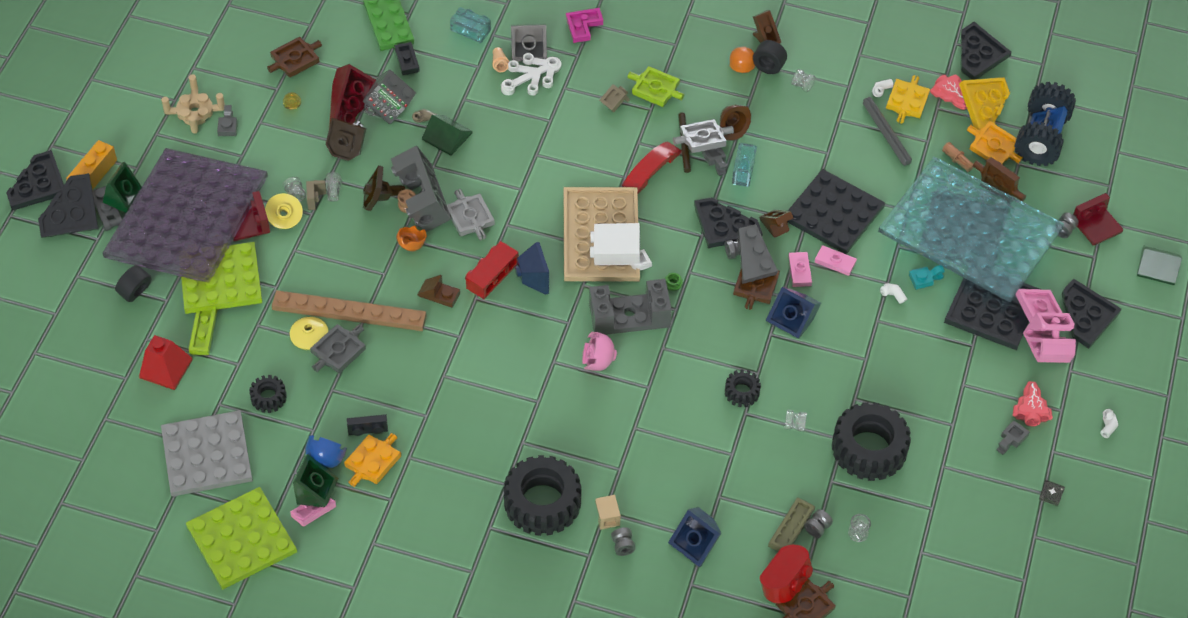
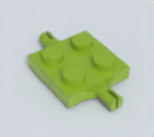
M648 66L645 72L640 75L630 71L627 76L628 79L636 81L632 89L633 95L661 107H664L671 97L681 101L684 98V93L675 90L680 83L679 78Z

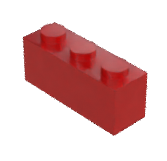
M500 241L490 249L485 258L479 260L473 270L466 274V289L485 299L517 266L519 252Z

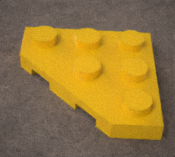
M1005 77L961 81L959 86L973 126L980 130L989 121L995 124L997 117L1004 107L1005 100L1010 95Z

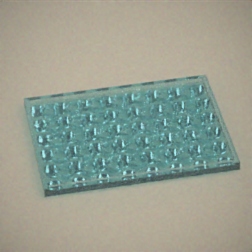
M933 157L880 225L878 232L1011 302L1018 289L1022 287L1062 231L1064 223Z

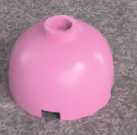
M591 332L588 335V338H591L589 343L585 342L582 362L587 364L584 367L586 370L602 371L610 366L612 361H615L617 350L614 349V344L607 335Z

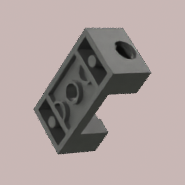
M416 145L391 158L393 164L391 167L392 172L396 177L399 176L403 186L407 185L410 190L421 186L423 191L406 200L408 207L406 209L407 215L410 219H414L417 227H421L428 232L451 220L452 218L432 163Z
M666 279L646 281V294L610 298L609 285L589 287V308L594 332L608 335L670 328L672 308ZM630 311L633 312L634 315L626 316L625 313Z

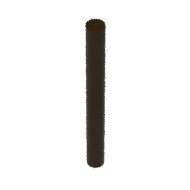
M681 112L678 114L679 128L686 125L685 113ZM681 143L684 172L689 173L691 172L689 147L685 143Z

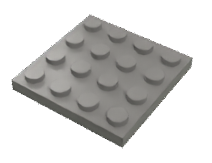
M241 410L161 425L172 497L253 481Z

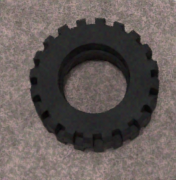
M865 402L861 406L858 404L851 406L850 410L846 409L842 416L838 418L832 439L833 456L836 461L839 460L838 465L842 469H847L848 474H855L857 478L862 480L863 478H868V481H875V478L883 480L886 479L887 475L889 477L893 476L897 470L903 467L911 443L910 428L906 426V420L903 417L900 418V414L896 410H890L891 407L887 405L880 406L879 403L869 404V402ZM865 432L875 433L884 438L889 446L882 450H869L860 446L855 441L854 436Z
M538 455V458H533V456L526 458L527 461L525 462L521 460L516 464V468H511L509 475L504 481V508L509 520L514 521V525L517 528L523 527V531L528 534L535 532V535L541 536V533L553 535L554 531L558 533L563 531L564 526L569 527L573 523V519L577 518L581 508L582 489L578 474L575 473V469L569 465L567 467V462L562 459L558 461L554 456L546 458L544 455ZM544 485L556 489L561 494V497L554 503L537 505L528 501L524 494L533 487Z

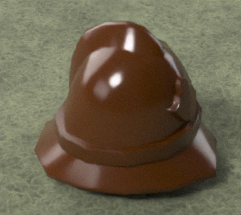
M726 106L720 114V127L732 126L734 133L724 135L725 139L734 141L741 138L747 132L751 123V112L748 106Z

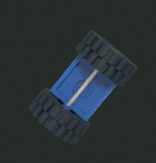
M1046 82V85L1040 83L1039 86L1036 85L1032 90L1027 106L1032 118L1030 123H1027L1026 126L1023 125L1019 130L1014 146L1015 152H1018V155L1023 157L1022 160L1024 162L1029 161L1031 165L1036 163L1037 166H1041V164L1048 166L1049 163L1052 165L1058 160L1064 142L1061 131L1067 120L1071 119L1076 103L1074 93L1070 94L1071 90L1069 88L1065 89V85L1058 86L1056 82L1054 84Z

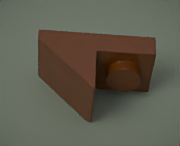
M770 10L753 16L757 28L753 35L760 43L766 40L775 41L779 44L782 43Z
M773 210L759 218L771 235L778 237L789 232L787 221L793 219L791 211Z
M442 275L426 279L418 292V296L451 308H453L460 295V289L443 284Z

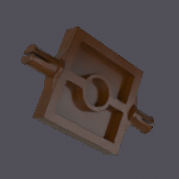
M298 37L270 52L275 63L267 66V69L270 73L281 69L291 78L320 62L314 50L322 47V44L319 40L309 44L301 37Z
M992 157L986 161L985 166L978 161L974 162L972 167L981 172L982 179L980 184L1008 204L1014 200V197L1021 202L1025 200L1026 195L1018 190L1020 177L1016 173L1010 171Z
M741 269L733 295L746 298L747 301L744 307L748 309L749 306V310L753 308L754 301L770 304L780 271L778 270L774 276L742 284Z
M807 579L802 585L801 590L791 601L776 603V606L785 614L783 618H825L836 607L826 594L834 588V584L828 580L822 587H819Z

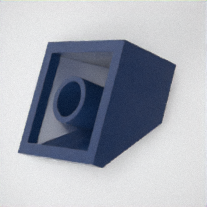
M536 242L517 258L515 272L516 276L521 278L522 284L546 295L549 294V269L540 242Z
M782 287L766 321L799 339L813 321L821 302L806 294Z
M699 507L687 510L668 543L697 566L701 567L720 537L721 531L714 518Z

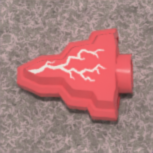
M956 74L950 77L946 75L940 76L936 80L934 87L930 90V93L937 98L940 97L945 102H951L961 110L967 109L959 83L962 81L960 77Z
M1029 381L1025 386L1023 396L1018 399V404L1013 407L1012 415L1016 419L1024 421L1027 426H1038L1041 422H1047L1053 418L1052 409L1047 407V401L1041 397L1040 388L1036 382Z

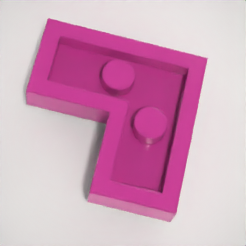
M600 8L566 13V21L573 43L589 41L591 35L588 27L603 25Z

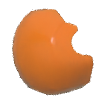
M747 47L735 48L730 54L731 69L740 73L752 71L755 68L753 50Z
M415 225L400 228L396 236L398 244L403 249L411 252L421 249L427 238L425 229L419 231Z

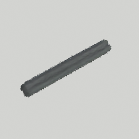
M871 97L865 98L863 105L904 166L911 164L912 158Z

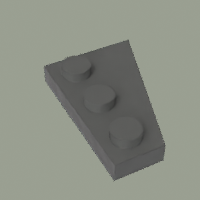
M757 225L739 228L737 233L741 256L742 284L776 275L778 270Z

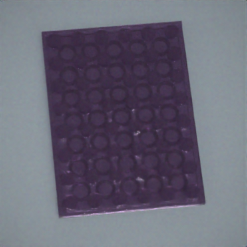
M165 148L104 249V258L209 283L251 208L252 192L260 191L267 179V171Z

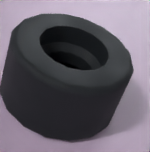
M771 40L761 42L753 54L754 65L766 74L778 73L787 60V52L784 47Z
M134 265L120 277L115 286V291L126 301L133 302L148 288L152 280L151 275L139 265Z

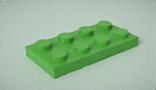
M363 0L380 51L393 49L394 45L408 42L414 44V37L400 0Z

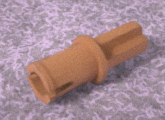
M951 142L944 145L942 151L952 159L953 163H958L967 172L973 169V163L964 156L963 151H959Z

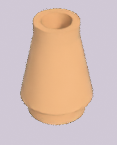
M495 48L492 52V66L497 72H505L508 69L509 60L502 48Z

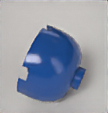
M313 435L308 437L305 448L306 455H310L325 468L337 467L342 462L347 450L346 447L340 449L341 444L322 437L319 438V441L313 440Z

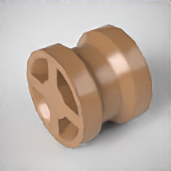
M405 189L398 194V207L404 213H407L406 209L408 208L406 200L416 195L412 190Z

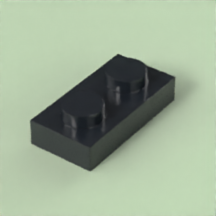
M412 42L394 45L402 76L420 72Z
M387 414L347 418L348 436L388 432Z

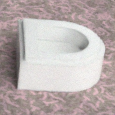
M644 249L640 250V264L631 265L635 270L636 268L644 270L652 267V262Z

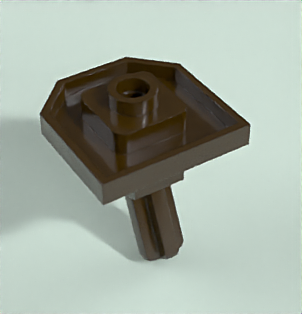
M331 118L325 145L332 156L350 161L361 154L367 128H364L360 121L352 124Z
M378 165L364 186L363 208L365 210L371 211L377 201H387L391 196H398L399 192L405 190V186H390L388 182L382 180L383 166Z

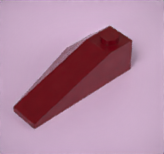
M350 64L337 68L332 83L330 122L331 118L353 124L356 116L364 109L365 103L363 100L376 79Z

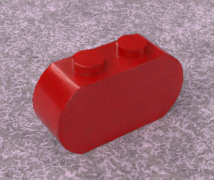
M800 545L782 547L762 572L760 582L764 596L768 601L773 603L791 601L801 590L805 581L811 577L813 567L809 552L805 547Z

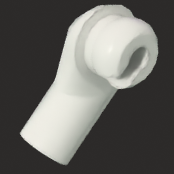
M892 79L876 82L872 89L873 95L881 97L885 89L892 88Z
M886 283L880 288V293L883 296L893 295L899 304L907 300L901 288L896 284Z
M1106 409L1102 413L1105 427L1101 430L1100 434L1104 438H1109L1118 427V421L1113 411Z

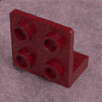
M260 191L252 192L253 200L250 201L251 205L225 212L233 241L270 233L269 222Z
M1107 193L1076 206L1073 213L1079 222L1077 227L1092 245H1097L1123 232V228L1107 210L1110 200Z

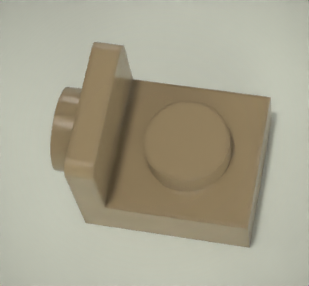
M613 84L599 101L614 113L624 100L629 102L630 99L627 96L628 92L620 86L618 88Z
M324 180L306 181L308 210H316V202H319V195L326 194Z

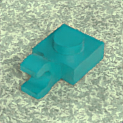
M942 265L936 266L930 271L928 267L909 271V277L915 290L933 286L934 280L943 279L942 273L945 270Z

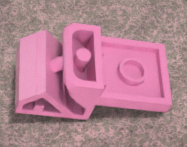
M1018 289L1015 295L1030 322L1023 334L1037 362L1070 363L1075 356L1076 339L1059 337L1060 331H1071L1074 329L1075 324L1070 314L1062 313L1051 290Z

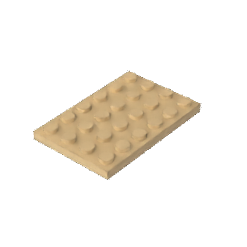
M564 187V281L640 282V269L636 268L635 270L631 265H594V258H590V247L594 246V243H591V231H594V224L638 223L637 188Z

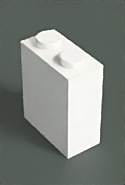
M640 223L594 224V231H591V243H594V246L590 247V258H594V265L640 264Z

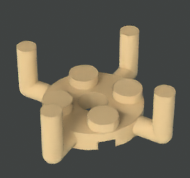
M192 74L189 76L191 94L180 96L176 107H170L168 97H163L161 101L166 115L177 114L180 120L190 125L191 132L196 134L198 132V125L205 123V120L208 117L210 118L213 112L224 111L225 102L222 93L216 94L217 104L213 105L207 94H198L196 76ZM192 108H199L197 111H191Z

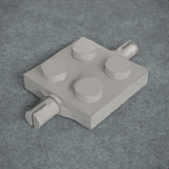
M715 119L680 126L682 136L673 137L674 145L685 143L688 145L691 153L717 149L726 146L724 135L733 134L734 130L732 126L720 127Z
M461 189L456 190L454 194L458 200L448 204L447 207L460 237L476 232L479 240L485 239L486 235L482 229L495 225V220L481 194L465 197Z

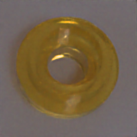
M288 93L283 99V105L287 109H296L301 105V98L296 93Z

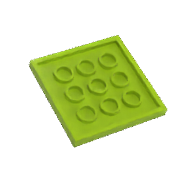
M255 242L179 252L185 314L196 313L198 310L201 312L210 311L215 307L216 309L262 303Z
M260 487L186 522L187 529L222 590L297 553V548Z

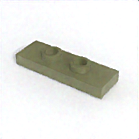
M797 497L770 540L768 547L779 551L784 546L793 545L803 530L804 524L814 512L815 506Z

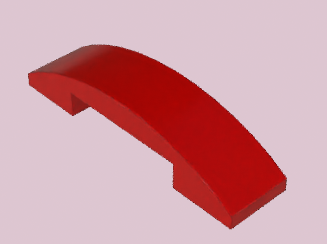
M668 141L658 145L633 168L623 182L622 187L637 188V194H639L648 185V180L667 162L671 163L682 153V150Z

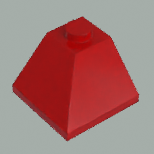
M154 335L145 350L139 378L175 390L193 359L173 341Z

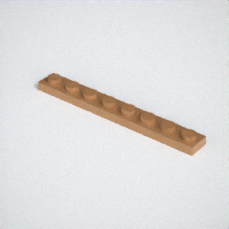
M276 290L272 303V310L417 331H423L427 316L426 311Z

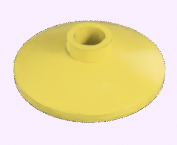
M285 193L271 197L265 207L269 223L279 229H290L296 226L303 214L302 205L299 200ZM284 211L287 215L282 216L280 212Z
M304 317L292 325L290 339L296 347L310 350L315 343L328 333V327L319 318Z

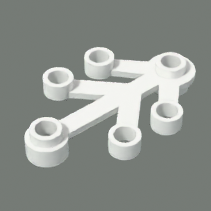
M531 53L523 55L524 64L539 65L540 67L538 68L519 65L515 60L508 63V70L510 72L526 74L514 80H504L501 84V92L504 95H512L515 93L516 86L532 79L531 84L528 85L527 92L529 95L534 96L538 93L540 76L547 72V75L542 79V85L545 88H551L553 86V75L561 68L560 59L557 57H549L546 60L534 58Z

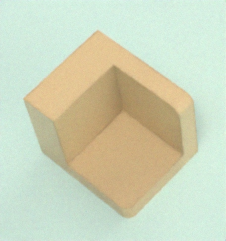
M615 495L596 498L595 503L599 514L598 523L600 530L620 526L621 515Z

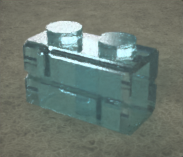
M460 7L450 19V30L482 43L491 31V20L484 15L480 16L470 9Z
M739 143L732 184L750 186L757 146Z

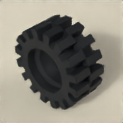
M740 369V373L736 370L734 375L732 373L729 374V378L727 377L725 383V397H727L729 402L732 400V405L735 406L738 403V407H742V404L748 407L749 403L752 406L754 401L757 402L761 383H759L760 379L759 377L756 378L755 373L750 375L751 371L747 370V373H744V369ZM740 384L746 385L750 388V391L739 392L735 387Z
M263 375L261 380L256 378V383L252 382V387L249 389L253 407L255 406L256 410L261 409L263 413H265V410L271 413V409H274L276 412L278 411V406L282 408L287 398L283 381L281 379L278 380L277 376H274L272 379V375H268V378H265V375ZM266 390L276 392L270 398L261 397V393Z

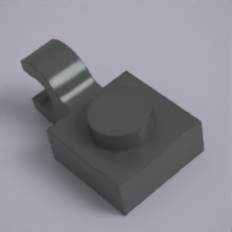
M224 105V117L218 118V136H236L238 121L237 117H233L232 105Z
M721 147L702 151V155L709 166L715 165L719 176L726 174L724 168H727L725 163L726 155Z
M1013 421L1002 432L1001 437L1004 439L1001 440L1000 446L996 451L1004 455L1011 445L1017 448L1029 436L1030 432L1016 421Z

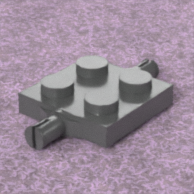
M338 324L334 326L310 348L311 353L319 358V361L312 366L313 370L319 372L326 365L337 373L342 372L366 350V345L357 338L364 331V328L358 324L352 331H349Z

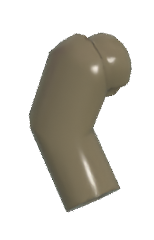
M422 109L414 112L412 118L415 122L421 123L430 120L432 115L437 114Z

